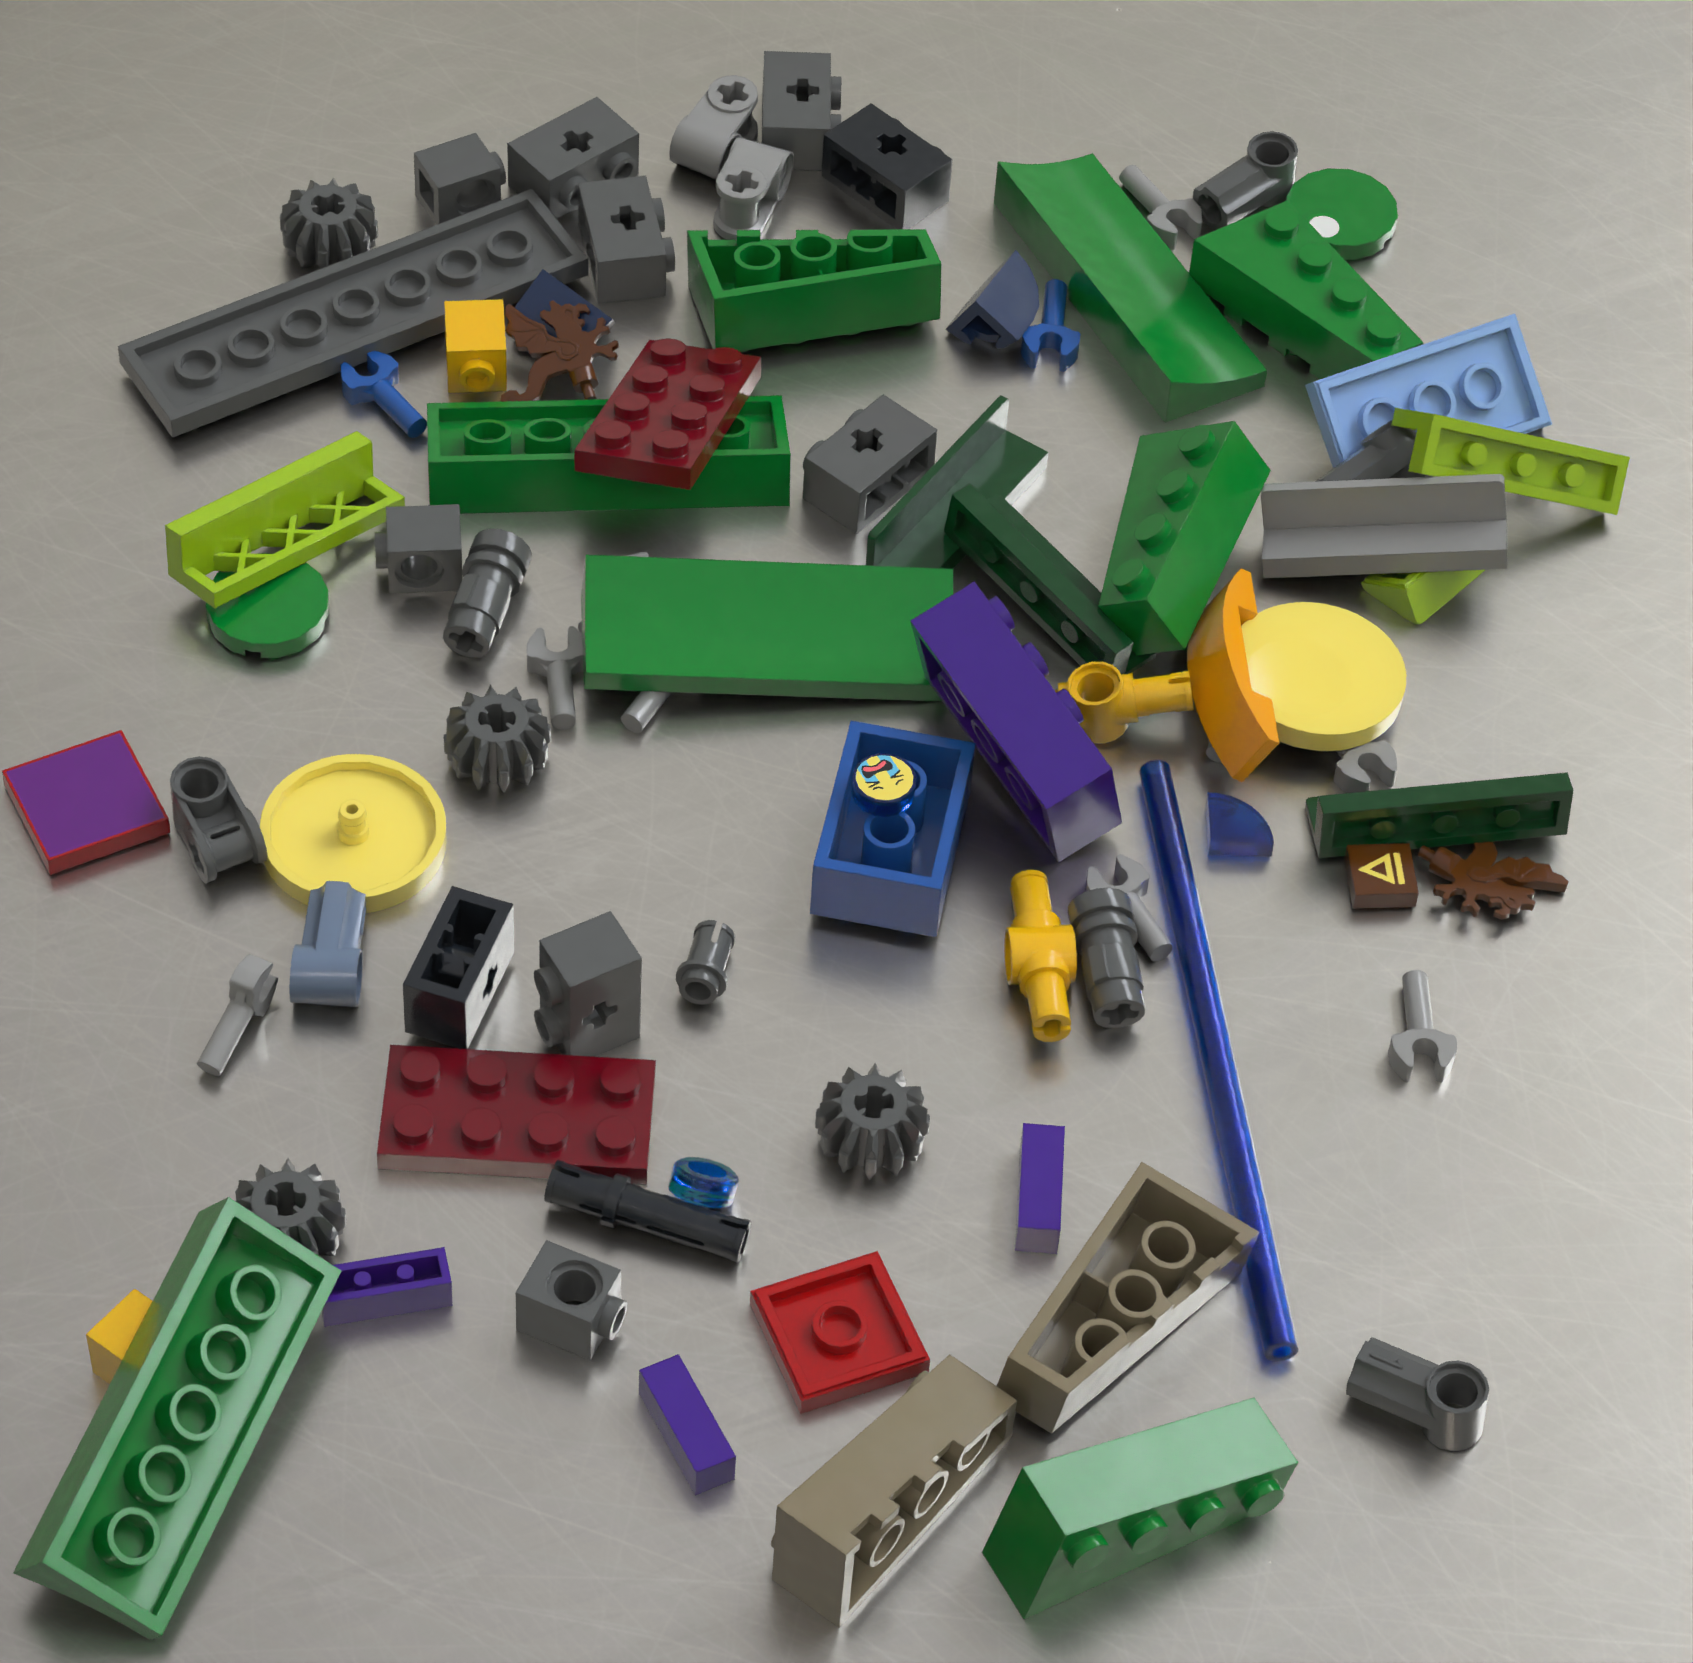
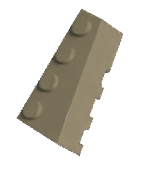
M1141 1162L1008 1356L997 1387L1017 1400V1413L1052 1434L1242 1272L1260 1232L1144 1162Z
M950 1354L930 1372H921L902 1397L777 1505L775 1533L771 1540V1547L774 1548L772 1580L840 1628L1012 1438L1017 1400Z

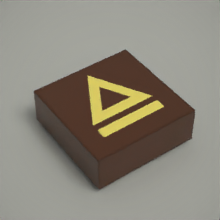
M1410 843L1346 846L1344 862L1353 909L1416 907L1419 891Z

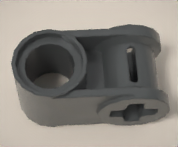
M198 756L188 758L179 763L172 771L170 778L173 821L175 828L188 848L192 863L201 880L205 884L217 879V872L250 860L256 865L267 861V848L257 820L251 810L245 807L226 769L220 762L212 758Z

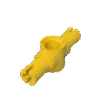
M1089 662L1075 669L1068 678V682L1058 683V689H1055L1056 693L1066 689L1072 696L1084 718L1080 726L1093 743H1107L1116 740L1124 734L1129 723L1139 722V717L1194 710L1189 670L1169 675L1133 679L1132 673L1121 675L1116 667L1106 662Z
M1024 870L1015 874L1010 882L1015 917L1011 926L1005 930L1004 957L1006 977L1009 986L1019 985L1020 992L1028 998L1034 1037L1042 1042H1056L1066 1038L1071 1031L1066 991L1076 979L1077 953L1075 933L1071 924L1061 925L1060 918L1052 912L1048 881L1045 873L1038 870Z

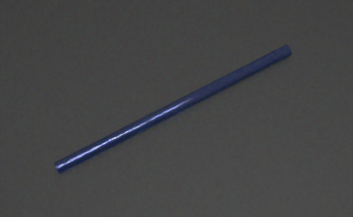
M1152 760L1141 766L1139 774L1235 1218L1260 1232L1245 1266L1264 1355L1271 1361H1284L1294 1357L1298 1353L1299 1348L1171 769L1166 761Z

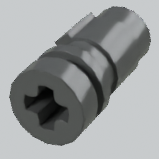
M491 528L482 530L475 536L468 557L463 565L462 575L464 578L457 590L449 611L448 622L443 632L444 642L451 650L472 658L483 657L489 652L494 638L499 634L510 606V597H514L520 591L523 578L531 562L532 552L522 538L502 529Z
M1096 888L1083 892L1069 903L1067 913L1069 923L1073 926L1075 933L1076 951L1082 955V971L1087 997L1092 1005L1094 1020L1098 1025L1107 1028H1122L1132 1025L1145 1015L1146 1008L1138 955L1133 947L1137 942L1138 934L1134 923L1131 899L1127 893L1114 888Z

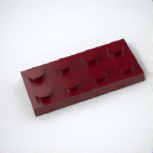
M671 338L649 340L575 448V471L691 490L761 378V357L741 354L740 351L729 347L707 349L687 346L682 341Z
M390 1045L377 1147V1167L384 1170L549 1179L555 1162L561 1160L581 1169L612 1178L617 1173L626 1175L631 1178V1184L647 1185L656 1060Z

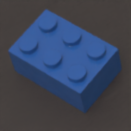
M850 721L813 864L810 914L937 937L971 792L976 743ZM886 755L895 757L910 767L914 776L913 785L906 794L899 798L891 800L875 799L866 795L857 784L856 772L860 764L874 756Z

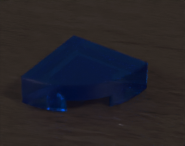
M1207 792L1205 811L1208 855L1272 857L1274 839L1271 829L1262 815L1240 799L1221 793Z

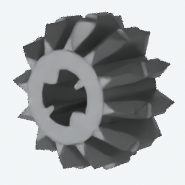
M335 178L328 185H319L310 180L306 191L299 189L291 190L290 200L287 204L282 205L280 231L282 232L283 245L286 248L287 256L297 257L302 268H308L316 264L322 269L369 251L370 248L376 246L378 221L375 219V207L372 204L371 196L359 193L356 183L340 187Z
M490 684L485 696L479 697L466 692L462 706L450 708V713L446 719V734L443 735L444 752L447 754V759L453 763L457 779L473 777V782L478 790L489 782L497 783L505 793L511 780L529 785L533 771L545 768V763L548 759V743L551 742V727L547 717L542 715V709L539 707L537 699L522 700L517 687L506 695L497 694Z
M874 1063L868 1075L861 1076L848 1067L845 1075L842 1076V1083L828 1082L827 1088L823 1091L820 1108L816 1109L815 1128L818 1129V1134L821 1135L820 1146L823 1149L824 1156H839L838 1164L841 1166L843 1173L855 1166L864 1167V1172L870 1181L879 1167H884L897 1176L903 1167V1160L917 1161L918 1156L922 1152L925 1135L929 1133L930 1115L927 1114L928 1109L924 1107V1096L921 1086H906V1079L902 1070L889 1077L881 1076L878 1066Z
M287 1158L281 1168L282 1171L273 1173L260 1164L255 1174L256 1181L239 1180L238 1188L235 1191L237 1203L318 1256H335L336 1249L339 1247L338 1235L343 1234V1229L346 1227V1211L342 1207L340 1190L336 1186L335 1180H322L321 1172L316 1164L302 1172H296L294 1165Z

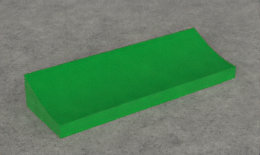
M1093 153L1075 159L1045 164H1020L998 161L994 204L1052 279H1059L1066 283L1068 288L1067 298L1165 423L1265 387L1267 369Z
M782 395L748 397L691 490L575 471L574 450L609 399L427 403L430 505L459 504L460 514L790 506L791 453Z
M586 554L581 590L584 689L942 702L925 678L910 620L953 595V569Z
M230 1197L199 1211L13 1573L81 1602L129 1627L149 1640L161 1637L341 1270Z

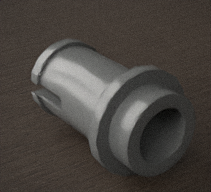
M705 920L698 923L694 930V939L687 961L681 963L676 972V982L679 986L680 994L686 1000L695 1004L704 1005L712 1003L724 993L727 987L728 978L724 971L730 951L735 943V934L728 925L723 923L717 942H712L711 938L717 922L715 920Z

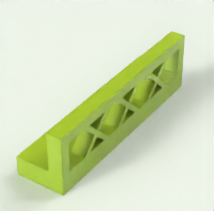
M1395 408L1392 426L1417 431L1409 472L1432 477L1501 474L1505 479V492L1613 515L1618 514L1630 459L1629 456L1437 414Z
M355 431L166 524L168 575L213 608H217L386 522V507L405 506V497L373 476L372 441L358 431ZM364 495L375 502L369 506H346V504ZM308 523L332 524L322 530L298 529ZM261 547H285L274 554L251 553ZM213 571L237 572L217 583L205 576Z

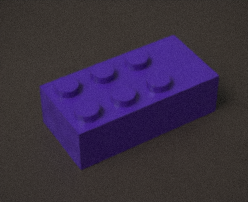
M974 581L910 620L925 678L971 742L976 743L975 747L1058 863L1122 824L1112 768L1080 726L1084 718L1078 705L1066 689L1056 693L1045 678L1049 675V669L1044 659L1031 642L1022 646L1011 632L1015 629V623L1009 611L997 596L988 600Z

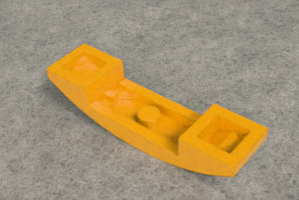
M1242 568L1204 608L1187 647V668L1190 675L1192 697L1200 721L1220 761L1230 776L1240 782H1243L1279 744L1272 699L1251 689L1241 626L1247 620H1253L1258 612L1251 572Z

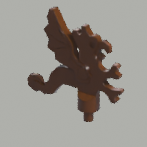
M552 300L549 302L550 312L546 310L540 311V317L542 321L555 330L556 338L548 334L545 325L527 318L511 304L505 307V316L509 321L505 329L507 335L515 340L518 351L529 352L532 358L540 359L533 363L529 371L526 391L519 394L517 390H509L501 395L500 401H538L548 380L567 372L570 375L576 393H583L585 400L597 399L594 389L599 383L592 365L593 358L602 356L610 361H616L618 357L617 353L613 352L619 348L618 341L614 340L607 345H596V342L603 335L611 333L609 326H604L606 320L602 317L598 318L594 330L590 332L583 331L581 328L585 326V320L578 319V317L582 313L588 315L591 313L587 305L578 303L572 306L569 303L561 306Z
M1493 842L1470 844L1473 852L1466 860L1443 846L1435 852L1423 845L1418 852V857L1430 863L1429 872L1452 882V884L1435 885L1433 889L1434 896L1442 897L1441 903L1446 905L1452 896L1456 894L1462 895L1465 901L1462 903L1460 911H1469L1473 917H1477L1480 911V906L1475 900L1488 902L1490 908L1499 907L1500 910H1495L1493 917L1503 920L1509 918L1510 914L1516 915L1520 910L1533 911L1536 904L1532 900L1535 895L1533 889L1565 893L1569 883L1565 877L1554 873L1549 864L1535 863L1526 856L1520 859L1508 856L1495 863L1498 851Z

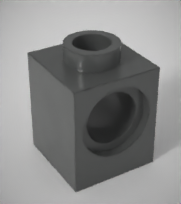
M477 133L414 152L415 195L435 225L501 200V185L506 183L504 165L495 151H488Z
M459 504L386 507L387 532L374 533L376 569L388 568L389 593L457 591L462 582Z
M546 1240L515 1292L516 1331L591 1361L604 1337L610 1340L615 1338L626 1315L628 1303L621 1299V1269ZM576 1300L585 1303L580 1305H570L566 1304L565 1302Z

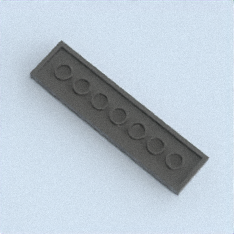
M529 189L119 345V362L173 438L341 372V364L343 362H347L354 367L367 362V353L374 350L388 354L444 332V301L503 299L505 308L509 304L513 305L520 301L542 269L563 284L588 276V257L534 190Z

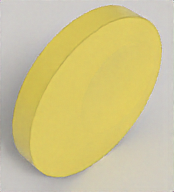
M1294 602L1265 609L1259 612L1253 620H1247L1241 626L1251 689L1272 699L1279 742L1315 751L1351 749L1376 739L1396 719L1406 688L1405 664L1393 641L1369 620L1337 606L1315 602Z
M367 754L336 755L311 762L297 769L283 779L269 795L260 819V829L268 855L267 861L264 862L267 871L285 893L307 906L310 890L320 888L326 881L349 882L352 888L366 894V913L396 906L416 895L433 879L443 862L446 852V816L441 799L435 789L423 776L413 769L397 761Z

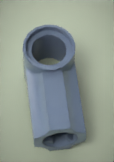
M326 881L320 888L310 890L302 945L295 944L292 953L289 984L291 1003L358 1007L362 985L363 954L360 946L366 915V894L352 888L349 882Z

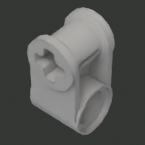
M731 75L718 78L710 84L709 89L694 109L677 126L670 144V161L717 179V175L727 161L730 149L736 138L741 137L756 141L758 136L757 122L752 116V111L758 102L757 87L754 83L745 77Z
M741 137L736 138L730 149L727 161L716 179V190L721 200L714 214L713 226L721 237L727 240H737V230H760V234L763 232V228L777 202L782 200L788 188L794 164V154L792 151Z

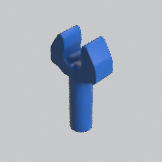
M1059 279L1049 280L1045 284L1041 324L1029 326L1022 335L1021 355L1031 369L1037 367L1039 351L1045 348L1055 349L1059 352V370L1061 372L1069 369L1078 358L1081 334L1064 326L1068 288L1066 283Z
M375 350L367 353V370L372 376L359 375L347 362L341 364L343 397L351 405L375 401L410 438H416L425 431L427 421L394 388L399 383V364L390 355Z

